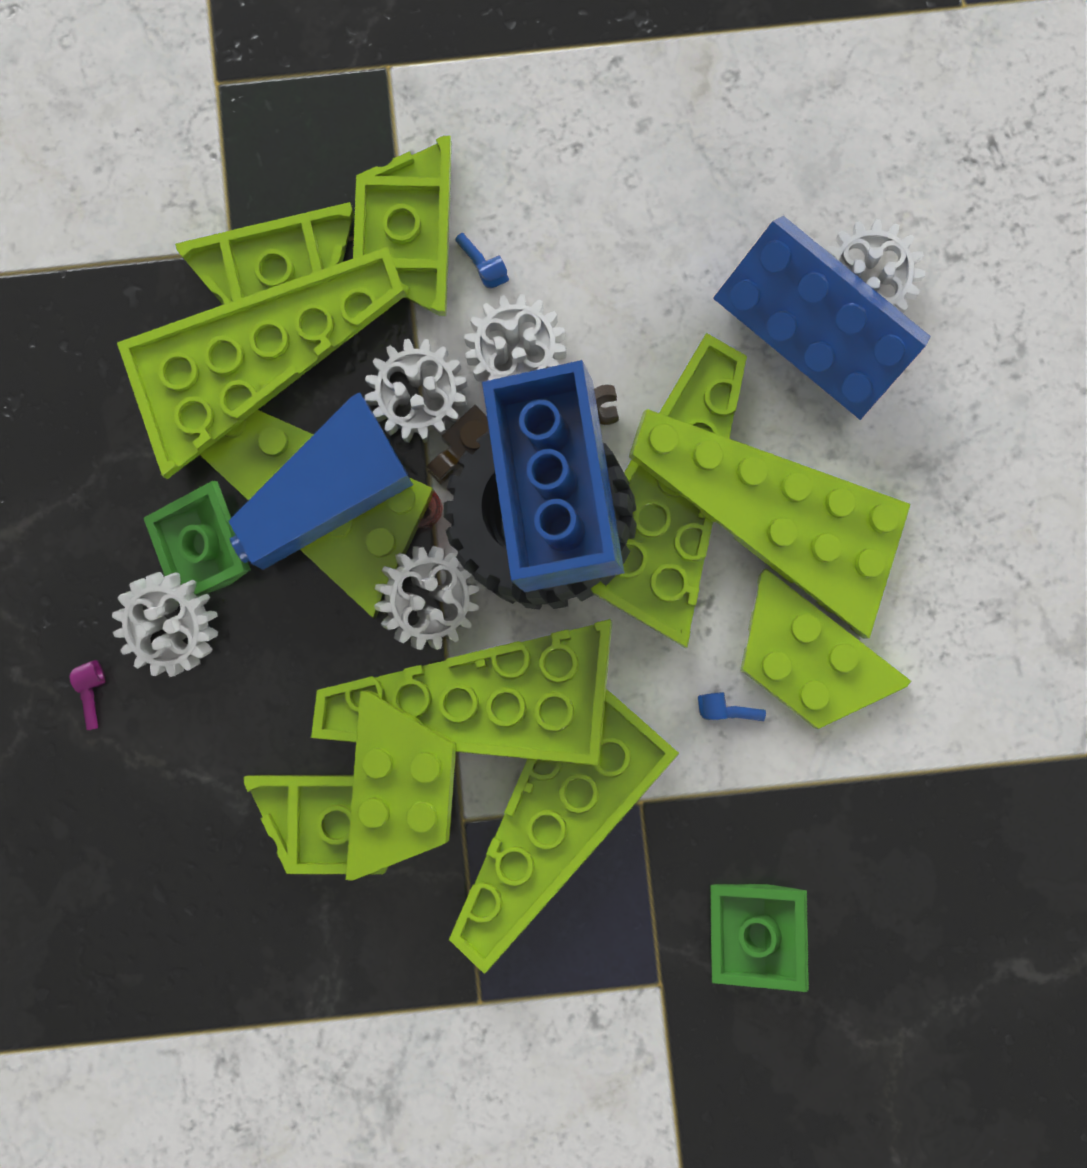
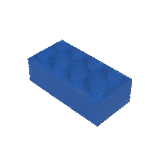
M785 216L771 222L713 297L716 302L859 420L865 416L925 348L931 337Z
M583 360L482 382L511 581L524 592L625 573L593 380Z

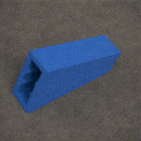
M360 392L350 397L228 521L235 533L230 538V542L243 563L250 561L251 564L264 570L413 485L375 415Z

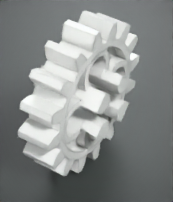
M875 219L871 230L867 231L860 221L856 222L853 227L852 237L841 230L836 237L840 248L828 245L826 251L859 278L866 267L872 269L878 264L883 252L890 250L897 254L898 262H888L878 278L875 276L870 277L866 284L882 297L884 296L879 291L880 284L892 285L895 289V295L884 298L904 313L908 305L903 297L916 299L920 290L912 282L922 281L926 272L914 268V265L920 262L924 256L923 251L911 253L908 249L915 239L914 236L910 235L902 240L899 239L897 234L900 225L896 223L888 232L882 231L880 219ZM854 248L863 251L865 256L864 262L862 260L855 259L853 261L850 259L848 251Z
M520 294L516 304L511 305L505 295L500 296V307L497 309L485 303L483 305L485 318L482 320L478 317H472L470 320L471 327L476 333L465 334L464 337L466 346L472 349L465 353L468 365H477L473 370L476 381L483 380L488 377V380L557 366L560 364L555 359L566 358V346L558 344L565 340V330L563 327L554 328L558 323L556 312L553 311L543 315V301L540 299L532 307L526 306L524 294ZM525 322L533 323L536 327L534 329L532 327L527 328L523 333L524 349L515 347L511 352V368L507 371L497 370L495 367L498 363L501 365L508 361L507 344L516 346L520 341V326ZM498 330L504 333L506 340L501 336L493 337L494 340H490L487 336L490 332ZM538 352L544 356L542 361L533 363L527 359L526 354L532 357L536 356Z
M404 339V351L398 353L395 348L389 345L386 349L390 358L386 362L377 358L373 360V364L379 373L378 376H366V383L374 388L375 391L366 394L365 400L368 405H379L373 411V414L378 422L388 419L384 428L387 434L391 436L400 428L402 429L404 442H410L413 433L417 432L420 434L423 442L426 443L429 442L430 430L436 429L440 435L446 433L444 422L447 419L454 423L458 422L460 417L454 408L455 406H467V398L457 393V391L468 387L466 377H454L460 371L461 365L458 359L446 363L448 357L446 347L442 346L433 353L428 339L423 340L420 349H414L410 339ZM429 365L436 366L438 368L437 375L435 377L428 376L423 382V369ZM401 371L406 374L410 385L418 388L423 383L429 398L432 400L439 398L444 400L443 407L438 411L430 410L422 396L415 394L411 398L403 383L395 382L392 384L389 382L390 376L394 372ZM410 401V413L405 417L396 416L395 410L397 406L407 405Z
M415 546L412 551V559L402 553L395 555L399 565L397 569L383 567V573L389 578L388 583L376 584L375 590L385 594V600L376 603L374 606L375 610L388 612V616L381 623L383 628L391 630L398 627L394 639L405 643L411 637V646L419 650L423 649L427 639L430 647L438 650L442 647V637H446L453 642L459 640L455 630L458 626L471 628L472 624L465 615L467 611L473 612L479 609L477 604L469 601V595L477 593L479 586L467 584L466 579L471 574L463 567L457 568L459 564L456 558L457 554L450 553L444 558L443 548L432 546L427 556L424 547ZM443 569L446 574V580L442 585H438L435 575L439 570ZM411 576L413 585L429 590V595L433 599L450 604L452 607L451 614L444 619L443 612L425 605V600L422 597L404 592L402 589L403 580ZM413 610L417 611L418 617H420L419 622L410 626L408 623L409 613Z
M161 572L146 576V580L142 578L130 583L131 591L120 594L117 598L125 608L117 610L112 614L114 619L122 622V628L113 632L114 637H125L127 642L121 649V653L125 655L134 652L137 655L134 667L137 669L149 663L152 676H157L167 671L168 675L173 677L183 672L184 669L189 671L201 664L199 658L207 656L213 650L205 641L218 636L217 630L208 627V621L218 617L217 612L205 611L203 606L208 602L210 596L204 594L197 597L194 594L197 582L191 580L180 585V574L176 572L163 577ZM143 604L146 605L148 609L143 610ZM180 604V613L167 620L164 615L175 611ZM162 629L166 632L151 643L150 638L153 633ZM186 636L188 638V644L182 641L186 638Z

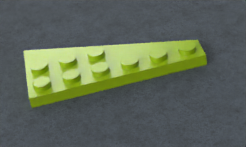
M388 246L117 342L161 475L164 478L169 479L406 296Z
M706 333L659 413L730 438L747 356ZM631 460L624 473L635 497L637 510L633 512V518L637 526L635 538H628L626 544L630 553L623 564L625 573L615 575L606 586L600 581L591 590L595 596L682 647L687 648L713 522L699 512L700 509L681 494L670 490L640 465Z
M646 409L642 414L629 458L670 490L681 494L699 508L701 514L710 521L717 522L735 536L734 539L790 583H795L816 599V603L826 611L834 613L862 639L870 638L911 504Z
M257 410L200 455L249 501L313 434ZM410 478L413 483L411 487L300 549L374 619H376L379 612L375 610L374 605L385 598V594L375 590V585L387 584L389 580L382 569L384 566L392 569L399 567L395 555L398 553L406 555L435 493L432 487Z
M608 619L596 622L594 625L573 630H562L532 640L517 641L463 654L424 666L418 665L379 677L372 676L319 689L316 694L311 738L356 743L360 691L367 690L380 695L379 698L398 710L405 711L417 718L432 731H438L456 743V752L599 766L612 620Z
M607 688L599 766L527 759L505 809V814L498 831L488 848L487 856L475 884L471 887L449 940L484 974L489 971L679 755V752Z

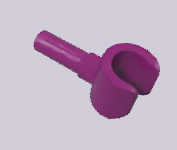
M93 660L74 668L70 674L71 685L76 692L80 693L86 730L98 728L95 696L92 688L105 683L104 671L99 661Z

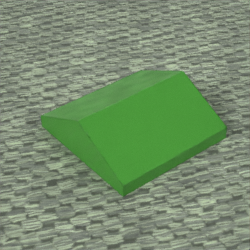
M211 481L143 518L164 575L167 576L175 572L179 573L180 585L191 580L196 581L197 585L194 594L197 597L229 586L251 570L248 562L243 563L230 542V538L235 533L228 522L231 516L218 481Z
M769 884L711 885L712 983L807 992L809 990L807 890Z

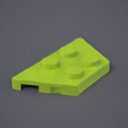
M441 136L436 139L437 144L413 155L410 151L393 158L386 166H376L356 175L353 258L388 246L406 295L404 298L438 316H446L451 136Z
M348 202L176 243L175 245L179 254L224 305L342 263L354 219V211L351 203Z
M765 568L759 574L757 582L759 585L754 610L751 612L748 628L749 636L747 646L744 648L740 670L812 727L820 729L908 687L911 683L910 679Z
M367 690L360 691L346 868V880L351 881L446 844L449 841L456 743L438 731H432L427 728L420 720L409 713L402 712L385 702L375 692Z
M353 775L244 776V785L247 792L251 791L262 815L260 819L268 836L273 838L278 848V857L287 874H346ZM388 867L371 874H384Z

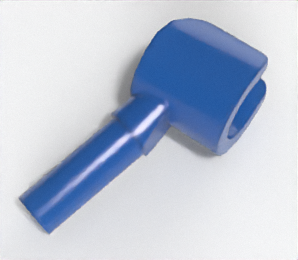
M460 233L455 238L457 244L476 266L481 281L486 288H495L509 281L506 266L500 255L486 261L483 254L480 253L464 233Z
M724 692L698 696L699 712L702 718L706 720L741 718L764 721L766 718V710L740 706L726 707Z

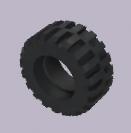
M487 431L476 441L481 447L473 455L465 451L457 462L463 470L460 476H450L446 488L454 498L453 501L444 502L443 517L451 523V527H448L446 530L449 544L458 551L456 558L463 568L472 574L475 580L501 599L512 604L518 602L525 608L540 610L542 604H548L553 609L568 607V599L577 597L582 602L593 596L591 588L600 581L606 586L615 575L524 592L511 581L506 542L501 533L502 515L490 434ZM603 443L624 564L630 553L626 546L628 538H635L637 526L633 518V512L637 510L635 497L629 487L630 483L615 455L606 443Z

